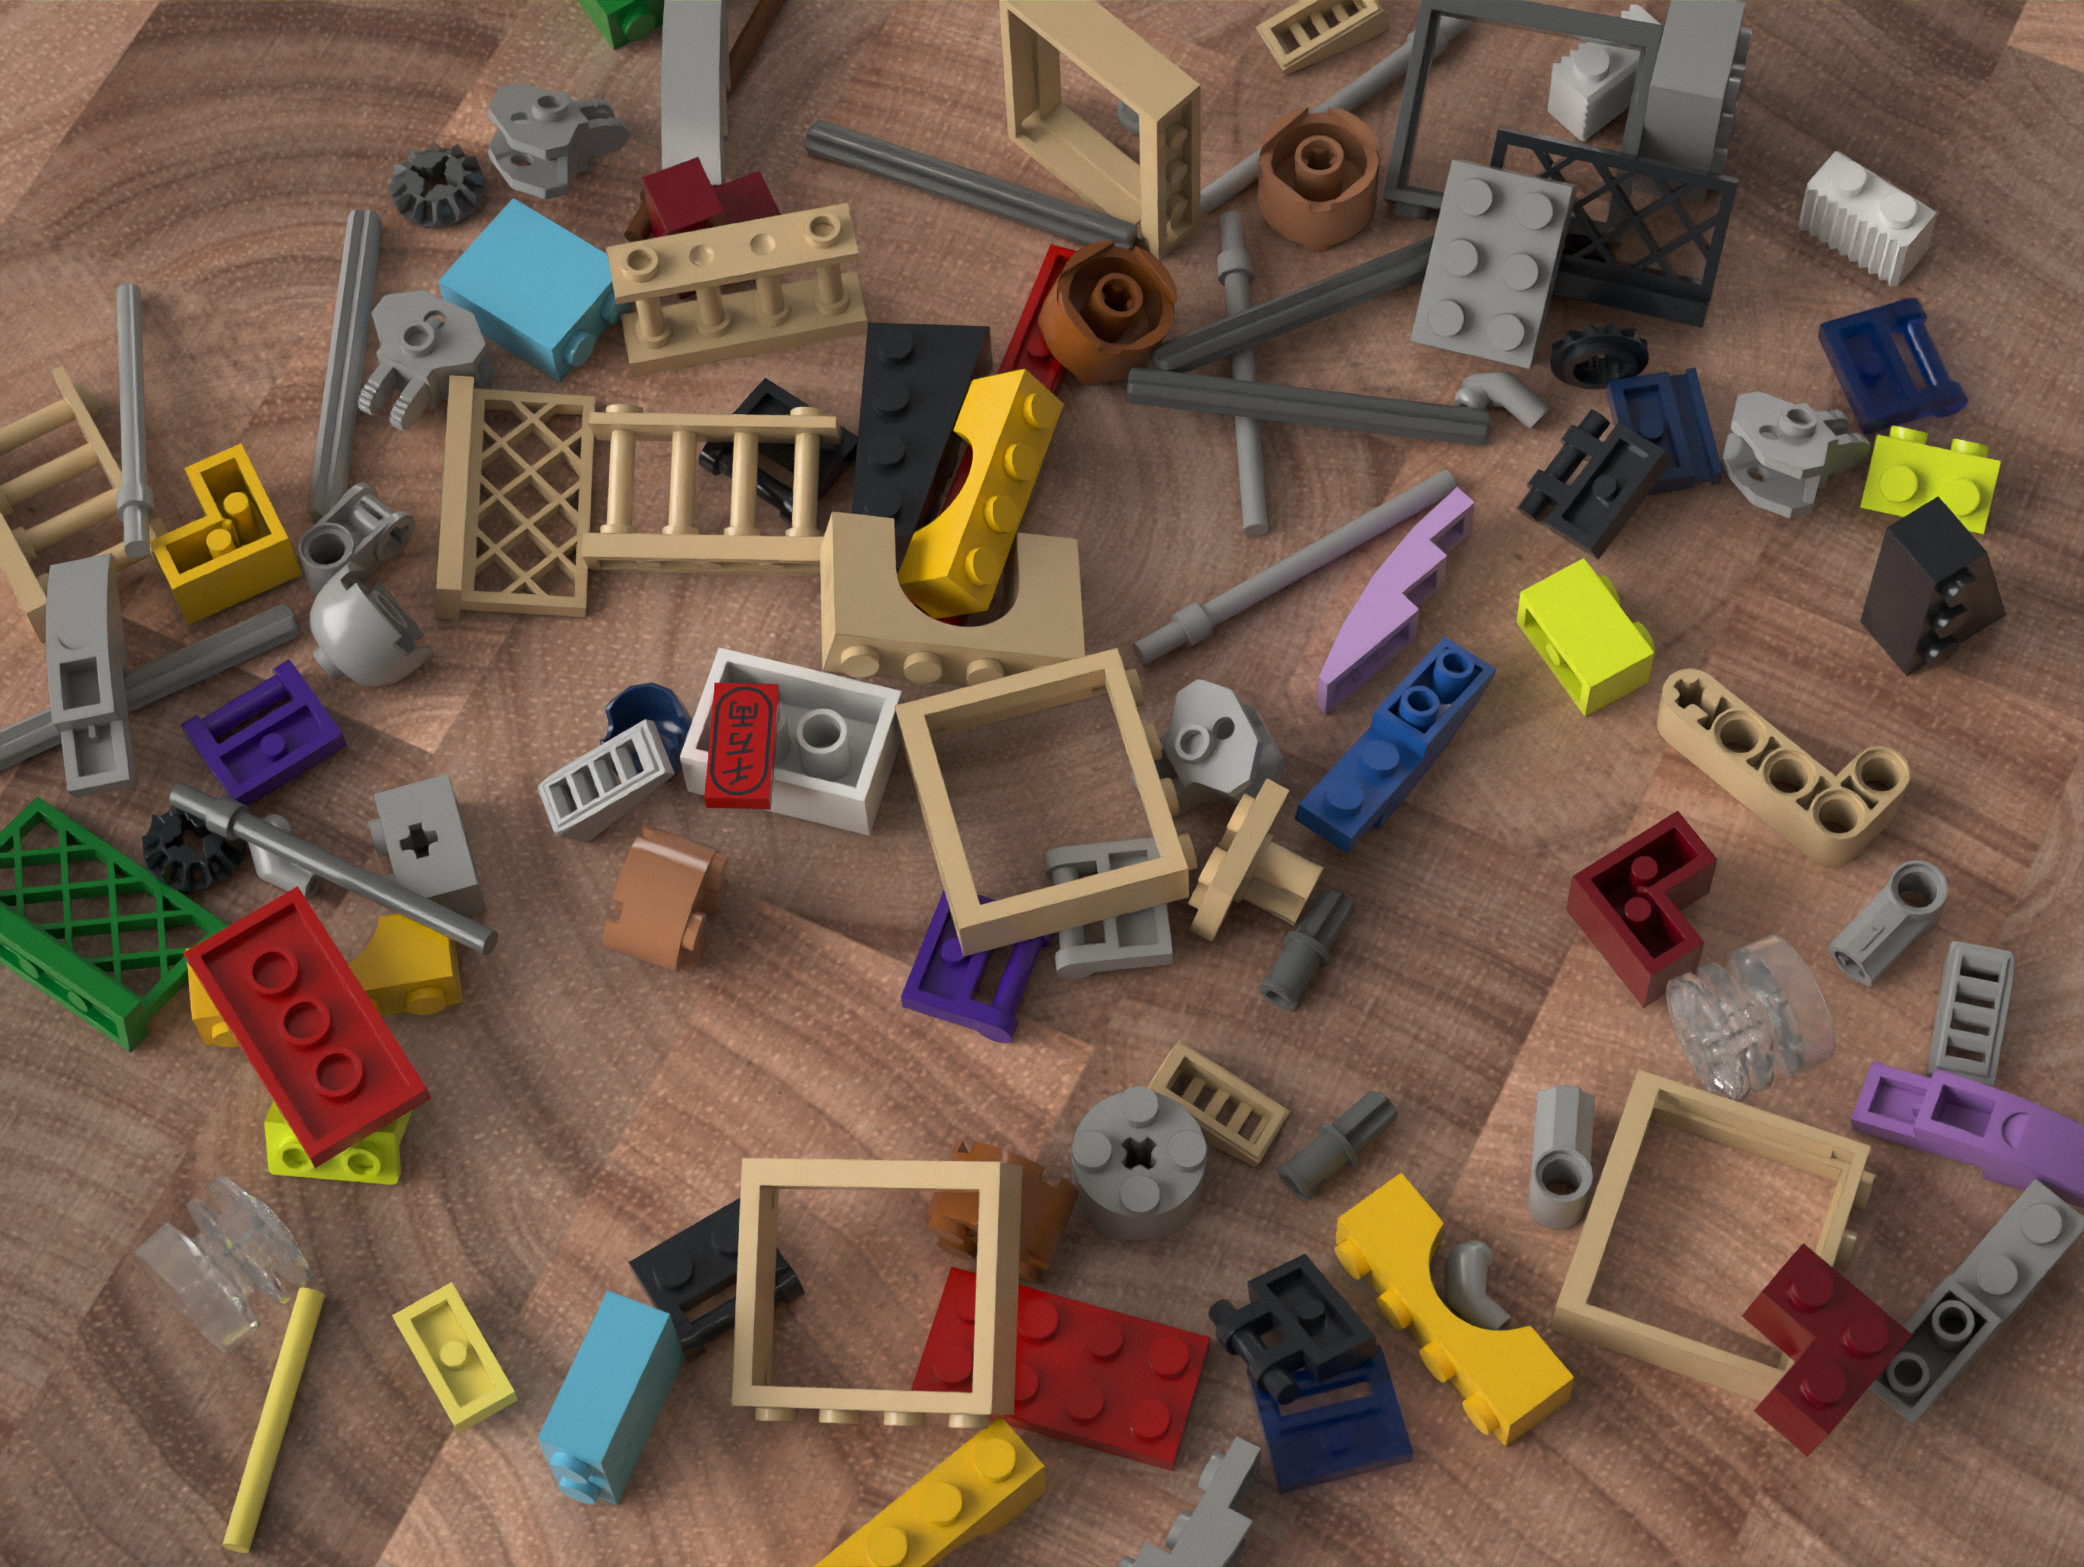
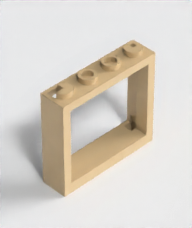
M999 0L1008 138L1098 212L1133 223L1138 228L1136 243L1154 255L1158 260L1162 259L1200 226L1201 85L1095 0ZM1059 51L1139 114L1140 166L1062 103Z
M1118 648L895 705L900 740L963 957L1189 897L1188 871L1198 868L1195 851L1188 833L1177 835L1172 816L1180 815L1175 788L1170 777L1161 780L1159 778L1154 763L1155 761L1162 760L1157 732L1152 722L1142 725L1137 707L1143 706L1145 702L1139 676L1135 668L1125 671ZM1108 693L1160 858L980 905L931 739Z
M1638 1069L1557 1301L1551 1330L1761 1402L1795 1362L1784 1352H1782L1778 1368H1774L1589 1304L1651 1120L1836 1181L1835 1190L1815 1253L1830 1266L1843 1271L1846 1270L1858 1233L1845 1228L1851 1208L1861 1211L1865 1210L1876 1175L1864 1171L1871 1146Z
M742 1158L732 1406H756L755 1420L796 1422L797 1408L819 1409V1423L860 1424L861 1410L884 1411V1425L925 1426V1412L949 1413V1427L989 1429L990 1415H1014L1022 1166L1004 1162ZM779 1189L979 1193L972 1393L771 1386Z

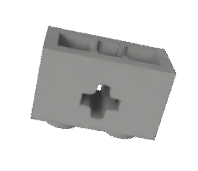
M449 774L373 794L379 818L368 821L378 858L389 855L394 872L382 877L465 917L486 912L487 909L462 815ZM429 851V856L419 857V853Z

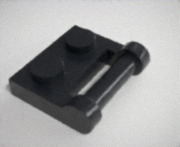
M764 378L733 414L790 415V411L793 408L811 406L767 378ZM841 425V444H820L818 501L856 459L858 436ZM707 442L700 453L699 465L713 475L723 473L732 479L734 443ZM758 443L759 452L794 474L795 444ZM757 467L756 495L780 510L781 519L792 525L793 489Z
M740 1198L628 1262L633 1275L653 1308L671 1315L683 1356L688 1363L706 1353L705 1345L735 1328L736 1296L691 1323L684 1313L737 1283ZM776 1246L774 1305L782 1300L788 1305L804 1296L805 1291L794 1270Z

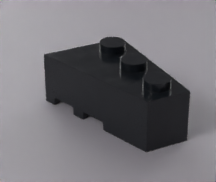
M1939 496L1886 528L1860 620L1901 671L1908 676L1926 664L1929 668L1940 666L1955 654L1960 643L2006 615L1987 551Z

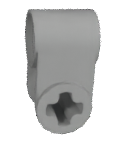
M361 482L354 485L341 497L338 504L314 526L306 530L300 538L298 550L310 591L317 596L330 578L348 562L357 564L365 570L357 578L363 584L388 560L393 559L407 546L415 530V519L406 511H394L378 498L377 490L369 483ZM333 559L338 560L337 562H335V563H333V564H328V565H324V564H323V563H325L326 561H329V560H333Z

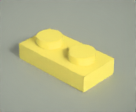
M452 1282L392 1315L458 1434L518 1401L513 1387Z

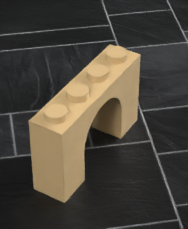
M832 512L820 548L822 671L844 673L856 678L872 676L909 680L916 684L940 683L972 686L1085 656L1078 539L1017 532L1003 568L1005 615L987 625L959 627L942 623L927 616L917 609L902 591L896 574L894 518Z

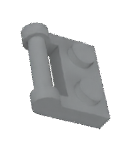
M1154 837L1064 846L1051 849L1045 853V873L1048 878L1053 880L1054 886L1077 880L1083 873L1097 872V874L1157 859L1160 858ZM1167 903L1103 920L1105 943L1086 944L1084 925L1059 931L1060 950L1055 954L1056 973L1062 979L1076 980L1088 977L1094 972L1173 964Z

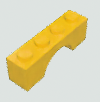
M1026 369L972 380L953 429L973 449V461L969 476L952 504L937 519L913 534L898 573L897 579L904 594L934 619L988 611L1064 403Z
M400 914L381 916L369 944L354 960L348 963L381 1017L403 1012L429 1015L440 1012L446 1005L463 1002L455 941ZM187 962L192 1020L205 1046L215 1044L226 1048L238 1047L237 1041Z
M1399 1173L1337 1219V1246L1334 1247L1335 1253L1343 1267L1353 1278L1359 1280L1365 1277L1380 1295L1376 1299L1377 1304L1390 1324L1398 1331L1407 1328L1422 1346L1419 1349L1420 1356L1434 1377L1442 1383L1450 1380L1464 1396L1463 1408L1478 1430L1485 1435L1493 1431L1503 1445L1507 1447L1569 1400L1574 1376L1531 1325L1502 1331L1482 1329L1464 1322L1450 1312L1442 1303L1433 1287L1429 1267L1440 1248L1444 1222L1406 1177Z
M1000 1415L989 1424V1429L983 1428L814 1567H933L945 1556L966 1542L981 1535L996 1534L1047 1492L1045 1466Z

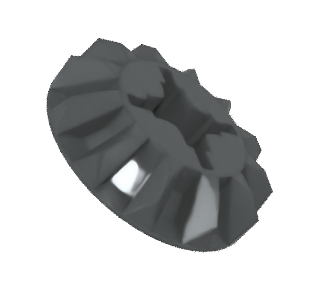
M435 141L429 150L420 153L410 149L408 159L403 164H394V177L392 183L388 184L393 204L401 216L414 224L425 227H443L463 220L477 208L485 189L484 176L475 156L470 157L466 155L458 144L448 149L441 148ZM445 172L448 185L437 184L432 191H428L425 179L435 180L440 174Z

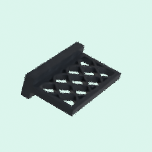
M1502 125L1499 126L1490 166L1507 169L1505 159L1508 145L1532 149L1545 168L1534 176L1551 177L1552 180L1567 183L1560 170L1576 160L1592 163L1604 183L1580 198H1575L1572 213L1574 212L1591 240L1576 250L1563 248L1553 294L1703 328L1710 309L1739 178ZM1549 154L1563 156V158L1554 163ZM1608 167L1623 171L1613 176ZM1636 173L1652 176L1664 194L1663 197L1638 212L1619 185ZM1667 180L1683 184L1673 190ZM1696 187L1723 192L1718 213L1698 225L1695 224L1679 197ZM1610 190L1628 218L1600 234L1583 206ZM1670 203L1687 232L1660 247L1643 222V219ZM1632 226L1651 252L1634 264L1618 261L1606 243ZM1714 227L1711 245H1709L1702 233ZM1693 239L1707 260L1702 280L1677 274L1666 255ZM1597 248L1602 257L1587 253ZM1657 262L1662 270L1648 268L1647 266Z

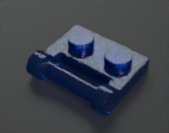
M1918 298L1899 300L1820 324L1818 339L1864 435L1931 415L1940 418L1948 417L1959 412L1968 402L1961 384L1958 381L1951 380L1924 324L1927 314ZM1894 331L1896 334H1902L1927 388L1917 390L1890 332Z
M1377 1344L1378 1355L1318 1384L1307 1369L1292 1373L1291 1376L1301 1388L1295 1400L1362 1383H1367L1371 1395L1281 1416L1279 1403L1270 1393L1259 1391L1249 1377H1247L1252 1404L1258 1416L1279 1494L1412 1461L1413 1450L1380 1344Z

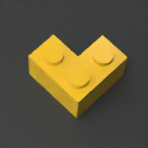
M242 443L184 468L204 517L150 540V544L187 625L302 575L289 538Z

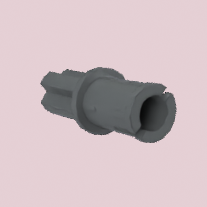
M1336 889L1324 890L1319 894L1298 929L1286 933L1284 937L1285 949L1265 980L1258 986L1260 994L1267 1001L1287 1011L1295 1009L1298 1004L1297 1001L1318 968L1326 967L1331 962L1329 951L1354 913L1353 901Z
M1369 1091L1331 1125L1326 1122L1322 1123L1317 1129L1319 1135L1290 1161L1277 1169L1280 1179L1294 1196L1303 1202H1307L1312 1197V1194L1345 1165L1354 1167L1358 1163L1357 1154L1396 1120L1398 1115L1396 1108L1382 1092Z

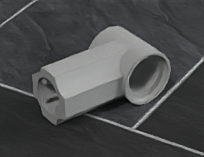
M1913 860L1904 862L1897 867L1883 890L1829 944L1827 952L1836 962L1838 969L1855 983L1859 982L1870 988L1918 937L1932 931L1937 924L1948 892V885L1944 874L1938 867L1926 861ZM1905 891L1918 892L1924 895L1929 901V905L1922 908L1911 907L1902 901L1899 894Z
M1555 1085L1547 1090H1538L1536 1096L1531 1180L1527 1195V1205L1535 1221L1544 1227L1554 1230L1567 1229L1576 1225L1585 1214L1593 1180L1591 1156L1595 1096L1585 1093L1580 1087ZM1559 1181L1573 1188L1574 1193L1564 1196L1556 1195L1550 1192L1545 1185L1550 1182Z

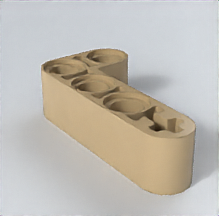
M1691 668L1678 670L1670 675L1664 683L1656 722L1659 734L1664 740L1819 865L1832 868L1846 865L1900 811L1911 773L1908 761L1900 752L1885 746L1869 747L1860 752L1835 776L1711 675L1702 670ZM1740 743L1747 747L1749 752H1732L1724 744ZM1870 780L1879 781L1890 790L1883 792L1875 791L1864 782ZM1773 783H1789L1795 786L1798 792H1782L1776 789ZM1836 822L1843 825L1849 832L1833 833L1827 830L1822 823Z

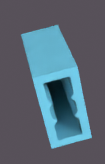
M514 198L438 281L443 299L473 313L484 337L558 382H561L573 367H579L585 363L591 355L597 339L611 324L615 325L621 321L620 314L627 313L632 303L616 304L608 256L605 252Z
M607 1290L537 1438L555 1481L559 1482L558 1489L565 1495L590 1505H594L598 1498L618 1505L685 1360L669 1313Z

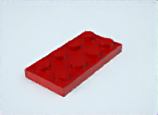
M298 886L183 953L192 971L315 1168L431 1099L426 1086Z
M951 1266L911 1391L973 1392L977 1273ZM1018 1285L1014 1415H1001V1417L1009 1426L1174 1471L1209 1353L1211 1337ZM990 1415V1420L993 1421L1000 1415Z

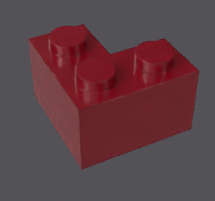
M699 157L642 177L654 238L781 215L760 171L713 188ZM696 290L678 293L680 300L695 295Z
M1679 811L1674 812L1573 875L1571 879L1566 907L1567 912L1643 1008L1697 974L1704 941L1680 911L1710 892L1717 858Z
M1804 1243L1742 1315L1746 1321L1795 1361L1755 1408L1754 1412L1808 1457L1830 1435L1912 1336L1908 1330Z

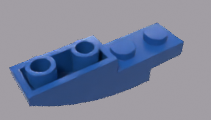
M1444 636L1374 711L1370 728L1298 804L1295 820L1345 853H1348L1372 826L1380 829L1402 804L1457 733L1494 678L1496 668Z

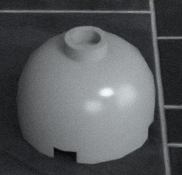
M348 562L320 590L310 611V629L319 644V647L313 652V656L325 672L335 680H339L346 674L356 683L364 686L380 688L398 683L432 656L433 650L431 646H416L412 639L419 640L424 634L407 611L379 582L370 589L364 586L357 578L365 570L357 564Z

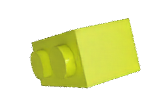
M1585 558L1520 592L1516 623L1585 717L1649 683L1655 654V646L1650 634L1640 622H1631L1620 607L1619 596L1612 582L1603 574L1597 576Z

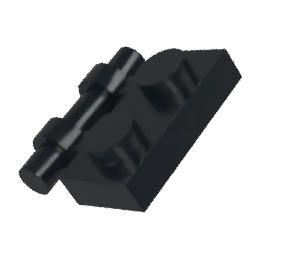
M1591 409L1578 427L1571 425L1560 439L1563 447L1545 471L1538 469L1526 484L1530 491L1518 505L1517 509L1530 520L1537 522L1550 504L1555 506L1544 520L1549 529L1599 560L1673 460L1666 450L1620 423H1617L1604 442L1600 441L1599 438L1611 423L1599 412ZM1583 460L1588 462L1570 487L1566 485V482Z
M1306 1254L1248 1281L1249 1299L1252 1303L1237 1310L1231 1301L1222 1299L1214 1303L1208 1312L1210 1320L1217 1327L1216 1337L1228 1353L1239 1355L1248 1365L1247 1375L1252 1383L1262 1393H1270L1280 1405L1290 1404L1300 1393L1301 1388L1291 1376L1292 1373L1305 1367L1320 1384L1378 1355L1376 1336ZM1274 1329L1282 1341L1267 1347L1260 1336Z

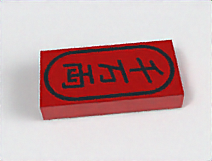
M714 683L704 794L706 808L771 810L780 706L779 684Z

